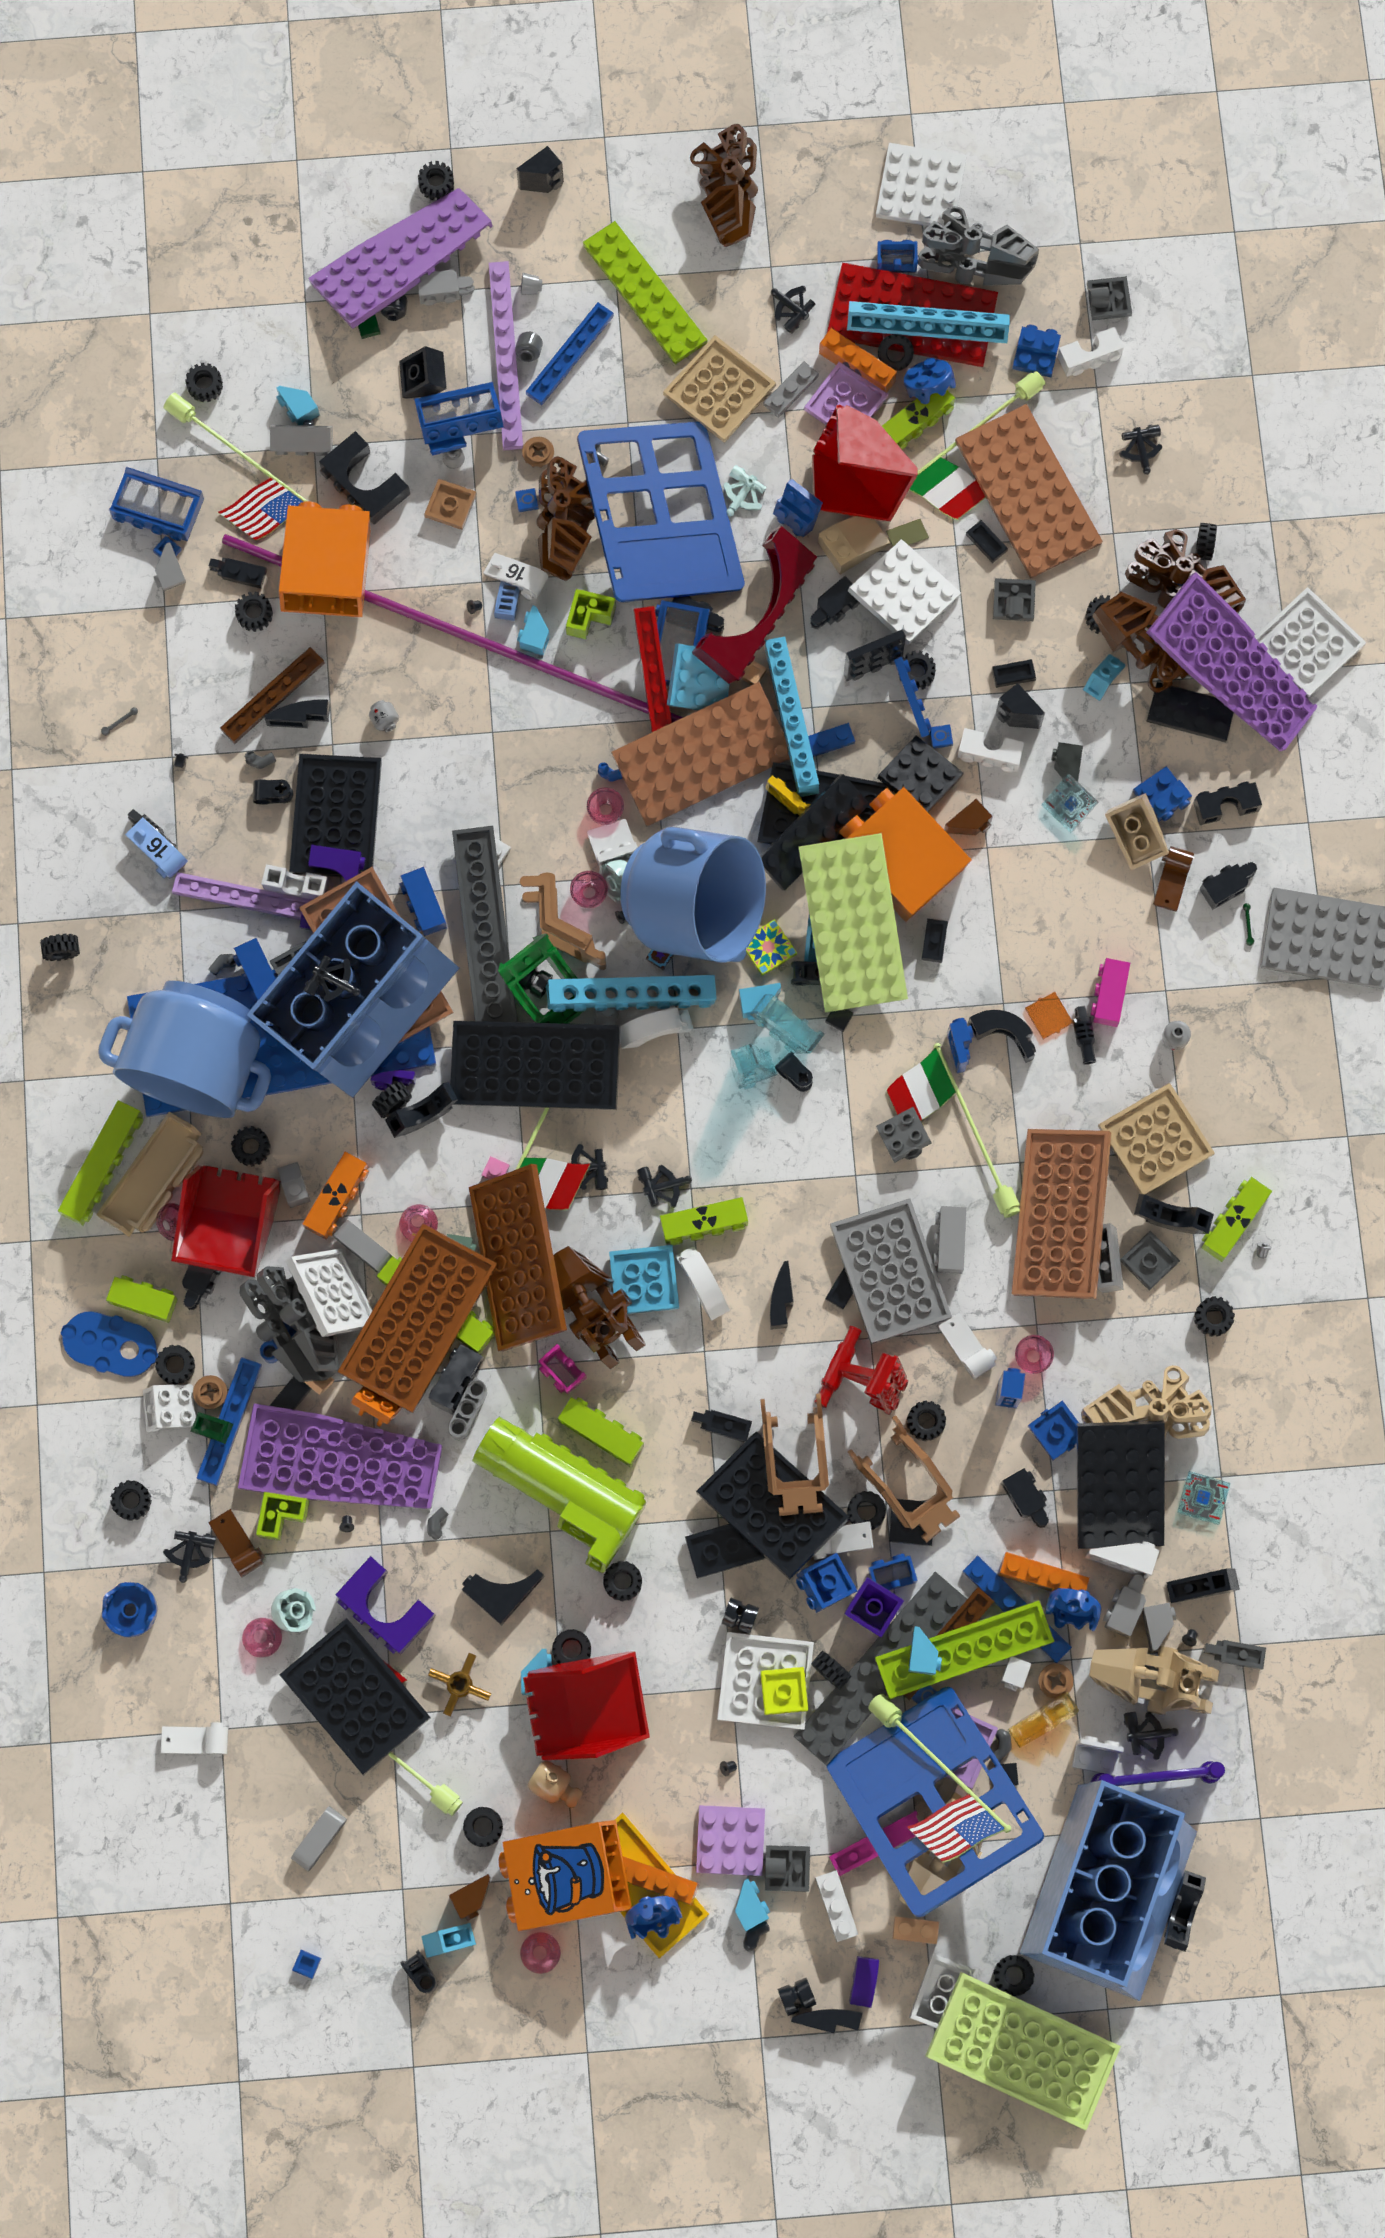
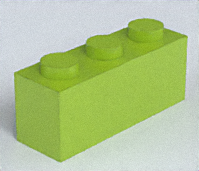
M122 1275L121 1278L114 1276L106 1298L109 1304L167 1323L170 1322L178 1300L173 1295V1291L165 1288L159 1291L153 1289L154 1285L141 1282L140 1285L134 1283V1279Z

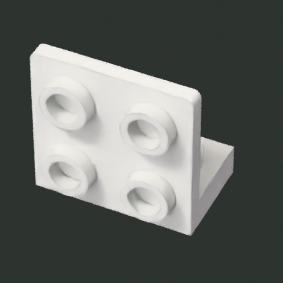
M626 819L587 831L599 869L600 866L612 860L628 861L633 852L638 848L633 840Z
M192 1384L153 1385L143 1390L147 1432H156L163 1428L193 1426L196 1415Z
M1085 1736L1076 1741L1072 1763L1073 1768L1116 1776L1119 1754L1124 1751V1747H1119V1742L1106 1740L1104 1743L1097 1742L1098 1738Z

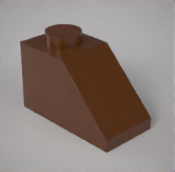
M975 799L945 824L944 830L948 834L977 835L979 832H986L991 827L993 816Z
M489 1874L449 1895L460 1919L466 1918L469 1921L479 1915L478 1911L483 1907L491 1881Z

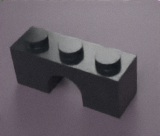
M1246 781L1239 783L1237 787L1229 788V786L1219 788L1216 792L1204 791L1197 794L1193 804L1199 825L1220 821L1223 815L1221 805L1224 803L1235 805L1239 816L1259 812L1262 802L1256 782L1249 783Z

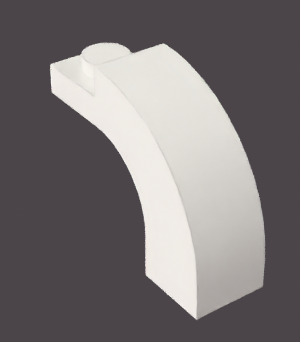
M671 1008L653 1012L625 1023L620 1029L621 1048H636L659 1036L690 1032L694 1028L688 1010Z
M692 1246L675 1255L711 1321L729 1312L730 1309L713 1274L695 1247Z

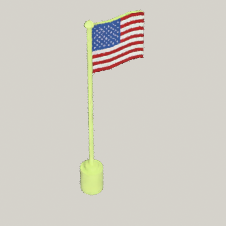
M173 393L168 397L163 407L167 412L182 423L193 420L270 477L250 489L229 507L218 511L221 516L255 541L266 537L286 521L288 505L298 506L301 502L307 501L195 417V407L177 393Z
M879 1694L870 1702L868 1709L887 1728L895 1726L901 1728L968 1793V1795L948 1803L926 1819L907 1826L943 1863L961 1856L989 1837L1003 1831L1005 1833L1011 1831L1010 1825H1006L901 1723L902 1711L884 1694Z

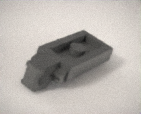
M1217 1640L1216 1645L1204 1644L1203 1653L1215 1655L1214 1660L1222 1663L1263 1670L1266 1647L1228 1640Z

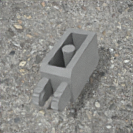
M454 270L436 271L430 275L426 273L420 277L421 282L418 283L420 304L434 305L439 302L453 303L456 300H460L461 295L472 294L475 289L472 277H457V273Z
M1141 1575L1133 1576L1127 1587L1123 1586L1121 1590H1116L1112 1598L1115 1604L1112 1610H1107L1103 1619L1106 1622L1105 1628L1126 1638L1131 1637L1146 1602L1145 1596L1140 1593L1143 1587L1142 1584H1144V1578Z

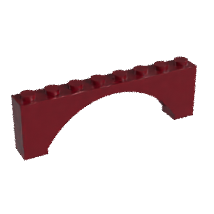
M783 526L774 529L762 545L767 551L772 571L771 598L762 619L753 629L744 634L714 636L712 633H709L700 639L692 651L693 655L728 684L739 681L745 675L744 669L754 661L755 652L760 650L765 644L764 638L774 630L775 621L783 616L785 606L795 598L794 592L804 584L805 575L809 574L815 567L813 563L817 556Z

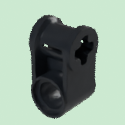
M259 779L253 781V803L285 804L293 798V790L286 780Z
M794 961L791 963V967H793L792 985H821L820 977L816 976L818 971L817 962Z
M789 1052L775 1066V1069L798 1091L807 1092L813 1084L812 1073L793 1053ZM800 1078H801V1079L807 1078V1082L802 1081V1082L800 1083Z
M419 1949L414 1956L400 1962L420 1992L427 1994L436 1990L438 1986L437 1978ZM425 1977H430L432 1979V1986L425 1990L422 1988L421 1981Z

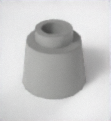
M522 273L521 295H532L542 291V279H539L536 275Z
M460 448L443 453L442 460L447 467L455 469L464 463L465 456Z

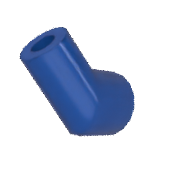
M605 762L598 765V774L602 778L610 782L623 779L619 769L613 770Z

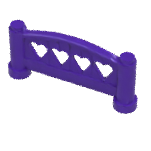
M1207 1761L1199 1768L1116 1777L1107 1773H1098L1091 1778L1090 1782L1103 1780L1115 1786H1127L1200 1778L1203 1782L1212 1784L1224 1775L1225 1767L1220 1762Z

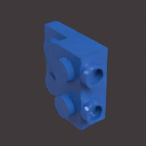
M1035 325L1022 326L1012 369L1027 373L1037 371L1041 376L1051 378L1061 335L1057 334L1058 332L1054 329L1042 331L1038 330V327Z
M791 479L786 484L783 496L777 500L773 515L777 517L779 523L788 525L796 536L805 537L813 530L823 502Z
M1167 766L1133 789L1137 797L1146 793L1158 822L1169 820L1177 809H1185L1190 805L1192 798L1191 793L1182 781L1177 780Z
M958 1018L949 1024L947 1037L956 1072L961 1073L965 1072L967 1065H969V1045L972 1043L973 1030L971 1025L967 1026L964 1018Z
M838 1553L796 1574L798 1588L806 1592L808 1596L806 1598L807 1605L810 1609H815L816 1613L857 1592Z

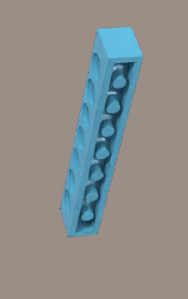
M849 301L847 330L1007 343L1010 315Z
M779 637L765 640V653L797 793L800 797L819 794V781L786 638Z
M715 975L549 979L546 985L548 1009H553L554 1012H563L566 1009L585 1011L587 1008L604 1011L607 1008L616 1007V1010H626L628 1007L644 1010L648 1009L649 1006H657L658 1009H667L670 1006L689 1008L691 1007L690 1005L708 1008L714 1005L716 1001ZM689 989H696L699 995L692 996L689 993ZM632 990L636 993L637 997L630 998L626 992ZM654 990L657 993V997H650L647 991ZM668 990H676L678 996H670ZM612 991L616 997L613 999L608 998L605 992ZM585 992H592L595 998L588 999L585 996ZM564 993H572L574 995V999H566L564 997Z

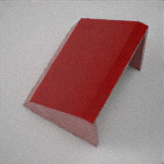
M837 405L813 449L815 453L812 455L813 495L823 502L821 511L891 522L918 475L916 465L878 421L848 405L845 407Z
M198 1165L183 1179L171 1261L255 1278L273 1225L281 1190V1181L263 1177L261 1185L258 1184V1175L242 1173L240 1181L238 1180V1171L222 1169L221 1176H217V1167L207 1165L202 1167Z
M635 1651L561 1663L529 1671L527 1677H523L525 1693L532 1692V1696H528L526 1699L529 1715L536 1714V1717L531 1718L530 1722L533 1737L538 1735L540 1739L534 1740L536 1756H541L542 1760L598 1758L650 1738Z

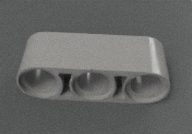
M346 1220L333 1235L337 1241L377 1273L383 1269L392 1257L388 1251L349 1220Z
M473 1380L468 1384L449 1423V1433L455 1440H463L467 1437L487 1396V1388L481 1380ZM475 1386L483 1388V1392L478 1396L471 1393ZM464 1406H473V1412L470 1415L463 1414L462 1409ZM457 1424L463 1425V1433H453L454 1426Z
M329 1806L295 1850L291 1859L309 1872L344 1826L347 1819Z

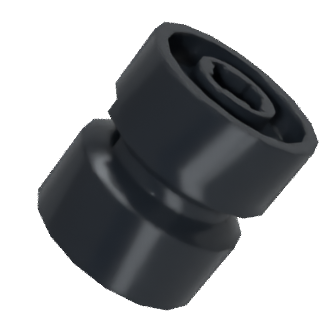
M536 967L518 983L524 991L529 989L530 994L541 999L547 991V982L549 979H553V975L544 970L538 971V967ZM538 977L535 985H533L535 978Z
M731 1597L721 1624L731 1628L738 1626L739 1631L750 1634L759 1607L751 1604L744 1606L742 1601Z
M807 1978L796 1981L794 1986L788 1984L777 1989L787 2016L799 2012L801 2007L807 2009L817 2005Z

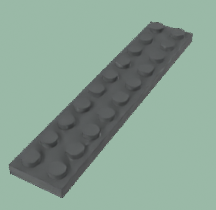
M492 825L453 830V844L475 1021L518 1022L515 997L498 972L500 963L505 964L510 960L494 827Z
M935 1571L890 1623L883 1636L878 1637L849 1671L852 1676L841 1690L835 1687L805 1722V1729H799L793 1737L827 1766L870 1716L871 1712L868 1709L870 1702L879 1694L887 1696L875 1657L912 1645L913 1628L915 1626L920 1627L928 1639L935 1637L967 1598Z

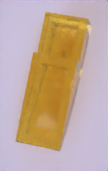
M1066 1692L1023 1718L1008 1730L1019 1748L1075 1716L1079 1709L1069 1693Z

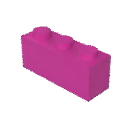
M1106 958L1104 964L1100 963L1098 976H1101L1100 984L1096 983L1094 996H1097V1002L1092 1003L1090 1015L1094 1016L1093 1023L1118 1027L1130 962Z

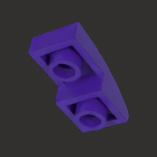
M397 1070L371 1076L370 1081L376 1089L385 1091L386 1088H390L394 1084V1081L402 1082L404 1086L415 1084L417 1076L414 1071Z
M857 1956L849 1998L851 2005L872 2008L879 1959Z

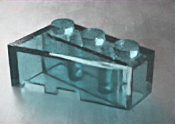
M765 994L750 1013L754 1017L753 1021L758 1026L767 1028L770 1031L769 1035L773 1039L781 1040L785 1044L784 1048L793 1054H810L825 1034L820 1030L815 1032L807 1025L809 1022L806 1019H799L792 1013L793 1010L772 994Z
M752 1044L730 1051V1068L739 1089L743 1087L745 1090L756 1086L757 1082L778 1075L768 1051L759 1050L757 1046Z

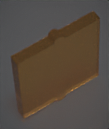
M1056 992L1044 998H1038V1001L1025 1007L1042 1039L1054 1033L1059 1034L1060 1030L1073 1024Z

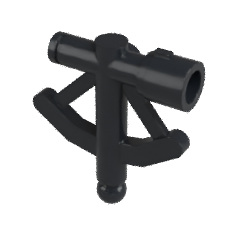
M805 286L793 288L786 294H783L776 288L771 290V295L779 300L776 306L775 320L780 321L781 317H791L783 326L790 334H793L799 328L801 320H806L809 317L810 310L816 305L811 299L804 305L803 293L806 292ZM799 294L800 306L791 300L793 296ZM786 306L793 312L782 313V309Z
M1151 424L1146 429L1136 427L1133 431L1121 434L1123 441L1131 440L1125 451L1120 452V457L1131 462H1141L1145 475L1151 472L1149 459L1153 458L1162 449L1161 444L1155 445L1149 440V438L1161 436L1160 426L1158 424ZM1144 441L1153 448L1151 452H1146ZM1135 442L1139 455L1129 453Z
M325 955L319 966L314 968L312 979L306 981V986L303 989L304 992L315 996L319 986H323L326 994L324 1000L326 1002L340 996L344 990L350 994L352 993L354 996H359L361 993L359 988H355L354 985L349 983L351 976L350 960L344 959L342 964L328 968L332 959ZM344 968L343 979L329 973ZM325 980L337 986V989L330 993Z
M578 1144L572 1154L571 1164H578L580 1154L592 1162L586 1163L590 1164L587 1172H592L582 1181L580 1188L586 1190V1184L595 1177V1190L608 1189L607 1182L609 1181L604 1170H607L606 1161L604 1162L603 1149L594 1150V1159L583 1150L584 1146L582 1144Z
M663 1165L658 1166L659 1173L653 1179L649 1167L638 1169V1180L644 1185L643 1193L645 1196H648L651 1207L659 1205L657 1199L659 1197L669 1202L671 1208H675L680 1196L679 1186L692 1182L691 1176L675 1178L674 1174ZM662 1175L666 1176L669 1180L656 1184ZM673 1189V1197L670 1198L660 1192Z
M175 1530L174 1539L181 1540L182 1542L170 1550L164 1549L163 1554L172 1563L181 1566V1575L179 1576L181 1583L187 1581L190 1568H198L210 1562V1558L204 1556L201 1546L214 1549L216 1536L208 1533L201 1536L193 1531L186 1533ZM186 1545L183 1560L172 1554ZM194 1546L201 1558L197 1561H191Z
M1136 1712L1123 1714L1124 1725L1129 1730L1127 1741L1131 1742L1133 1755L1142 1754L1141 1745L1153 1754L1154 1760H1158L1164 1749V1738L1177 1736L1179 1733L1177 1728L1162 1729L1160 1722L1151 1712L1145 1714L1146 1719L1141 1725H1138ZM1149 1722L1154 1726L1155 1730L1141 1732ZM1157 1739L1156 1750L1143 1740Z

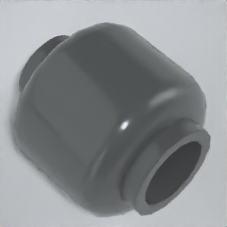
M532 331L521 333L518 336L515 347L516 355L524 362L537 360L540 357L543 346L542 338Z

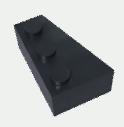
M461 1344L458 1349H453L449 1357V1364L441 1371L440 1379L434 1385L428 1397L432 1405L454 1415L468 1384L473 1381L484 1360L482 1355Z

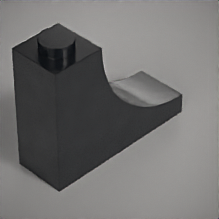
M537 1569L521 1581L500 1584L490 1582L478 1574L474 1576L469 1575L462 1583L464 1586L462 1591L502 1626L545 1576Z

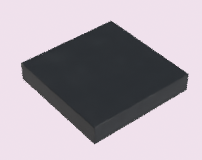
M897 1499L902 1508L907 1512H913L925 1502ZM891 1509L889 1542L932 1546L933 1538L926 1543L921 1537L924 1531L919 1525L914 1529L905 1528Z

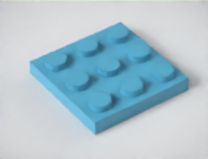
M675 644L667 705L698 711L728 697L730 684L692 654L695 646Z
M673 1245L609 1252L611 1274L614 1280L612 1283L613 1293L622 1288L632 1302L627 1307V1314L679 1309Z

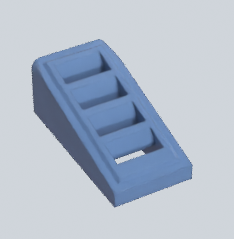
M501 581L494 617L515 621L520 589L515 586V590L505 589V585H514ZM503 593L514 594V597L505 596ZM502 599H503V600H510V601H513V602H512V603L502 602ZM501 606L510 607L511 610L501 609Z

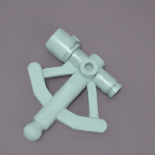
M737 465L733 467L729 475L739 481V483L729 485L726 482L723 485L728 498L732 501V504L726 511L729 517L733 516L739 507L746 510H761L762 505L757 501L755 490L763 494L767 488L757 481L756 476H748L745 474V469ZM743 486L736 496L732 489ZM750 490L753 498V503H747L743 501L750 492Z

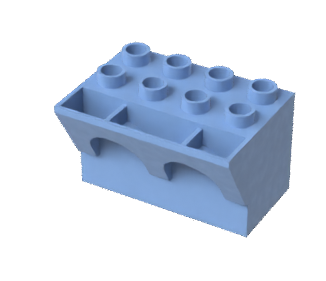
M356 881L247 1013V1016L313 1070L319 1072L354 1098L460 968L422 934ZM325 955L332 959L328 968L342 964L344 959L350 960L351 976L349 983L354 985L355 988H359L361 993L359 996H354L352 993L350 994L344 990L340 996L326 1002L324 1000L326 994L323 986H319L315 996L304 992L303 989L306 986V981L312 979L314 968L319 966ZM344 968L329 973L343 979ZM325 980L330 993L337 989V986Z
M1103 1780L1078 1785L1019 1954L1140 2001L1197 1831L1183 1820L1185 1813Z

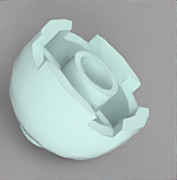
M624 860L609 861L600 866L599 870L600 881L604 880L608 887L605 892L615 902L621 900V882L627 864Z
M292 1588L280 1592L275 1597L271 1606V1615L273 1621L280 1629L287 1632H301L312 1624L313 1621L311 1619L316 1607L313 1598L308 1592Z

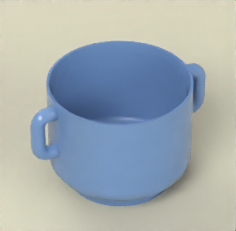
M667 827L652 835L629 858L621 882L622 911L637 938L646 947L654 951L720 963L740 962L745 959L746 949L758 930L764 910L766 878L762 859L756 847L746 838L680 827Z
M166 981L162 990L151 991L142 996L133 1019L124 1016L113 1018L106 1026L98 1049L101 1061L113 1067L115 1077L131 1088L175 1107L212 1117L232 1118L237 1109L245 1112L256 1110L262 1104L271 1080L269 1068L262 1062L255 1060L261 1039L259 1032L250 1023L251 1018L247 1016L250 1010L238 1001L219 992L182 981ZM120 1029L128 1030L119 1056L112 1054L111 1049ZM250 1072L256 1073L258 1079L251 1098H242L241 1096Z

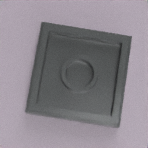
M1149 1231L1120 1259V1262L1150 1291L1180 1260Z

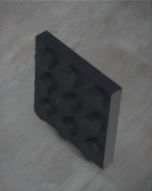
M903 629L847 652L844 665L846 681L851 679L856 681L868 672L875 673L887 664L894 665L895 659L903 657L906 639Z
M916 735L881 771L877 779L895 793L905 787L929 813L959 781L964 772Z

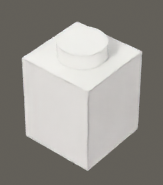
M1010 1657L1001 1679V1683L1005 1684L1004 1688L1015 1692L1017 1689H1023L1031 1663Z

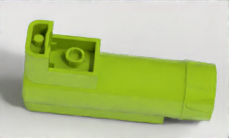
M499 1416L479 1444L472 1462L489 1471L494 1477L507 1482L559 1514L557 1527L591 1548L585 1564L600 1573H604L643 1512L646 1505L644 1494L638 1490H630L620 1479L616 1478L614 1480L607 1476L608 1473L602 1468H594L589 1465V1461L584 1457H576L571 1454V1450L566 1446H558L553 1443V1440L548 1435H540L536 1432L533 1437L524 1429L511 1424Z

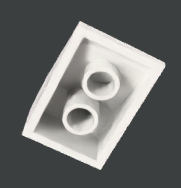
M1143 1541L1142 1544L1134 1543L1090 1549L1086 1553L1085 1558L1133 1575H1141L1144 1579H1147L1152 1575L1159 1550L1155 1549L1154 1544Z
M932 1954L909 2018L937 2028L960 1972L973 1977L975 1969Z

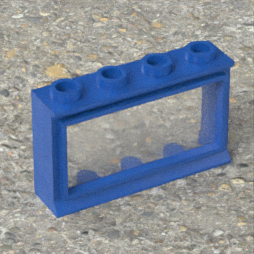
M493 382L414 399L425 445L504 427Z
M126 467L109 511L112 518L117 522H128L138 529H143L144 527L157 535L165 534L169 535L173 540L188 542L203 504L204 496L201 490Z
M661 600L660 605L657 604L655 615L658 617L657 628L667 687L670 685L675 644L696 647L700 639L706 635L710 609Z

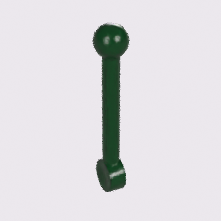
M1245 903L1243 910H1245L1248 936L1246 944L1251 946L1254 944L1249 914L1251 906L1249 903Z

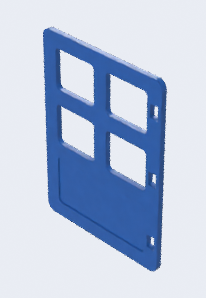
M700 422L584 430L577 436L578 447L613 594L617 601L631 602L740 591L744 587L745 581L729 516L726 513L727 508L708 431ZM692 438L701 470L660 473L652 440ZM635 442L638 446L644 475L604 478L601 474L595 445ZM586 454H592L594 463H588ZM704 487L713 519L673 523L670 519L664 490ZM648 492L656 524L616 528L613 524L607 494ZM600 511H606L608 520L602 521ZM614 569H620L621 578L616 579Z
M951 1687L940 1689L902 1713L901 1723L951 1772H954L973 1759H978L994 1785L992 1790L980 1796L979 1799L991 1810L1001 1804H1006L1022 1829V1834L983 1859H979L973 1848L959 1856L965 1866V1870L926 1895H921L906 1870L907 1863L929 1849L917 1837L898 1849L893 1848L878 1820L917 1794L922 1795L931 1812L935 1813L946 1805L936 1790L935 1783L948 1774L898 1726L887 1728L885 1725L835 1755L827 1765V1769L911 1912L916 1917L927 1915L1035 1847L1044 1839V1832ZM958 1707L963 1716L956 1719L952 1711ZM989 1759L995 1765L991 1770H988L984 1764ZM1022 1811H1024L1029 1819L1021 1823L1017 1816Z

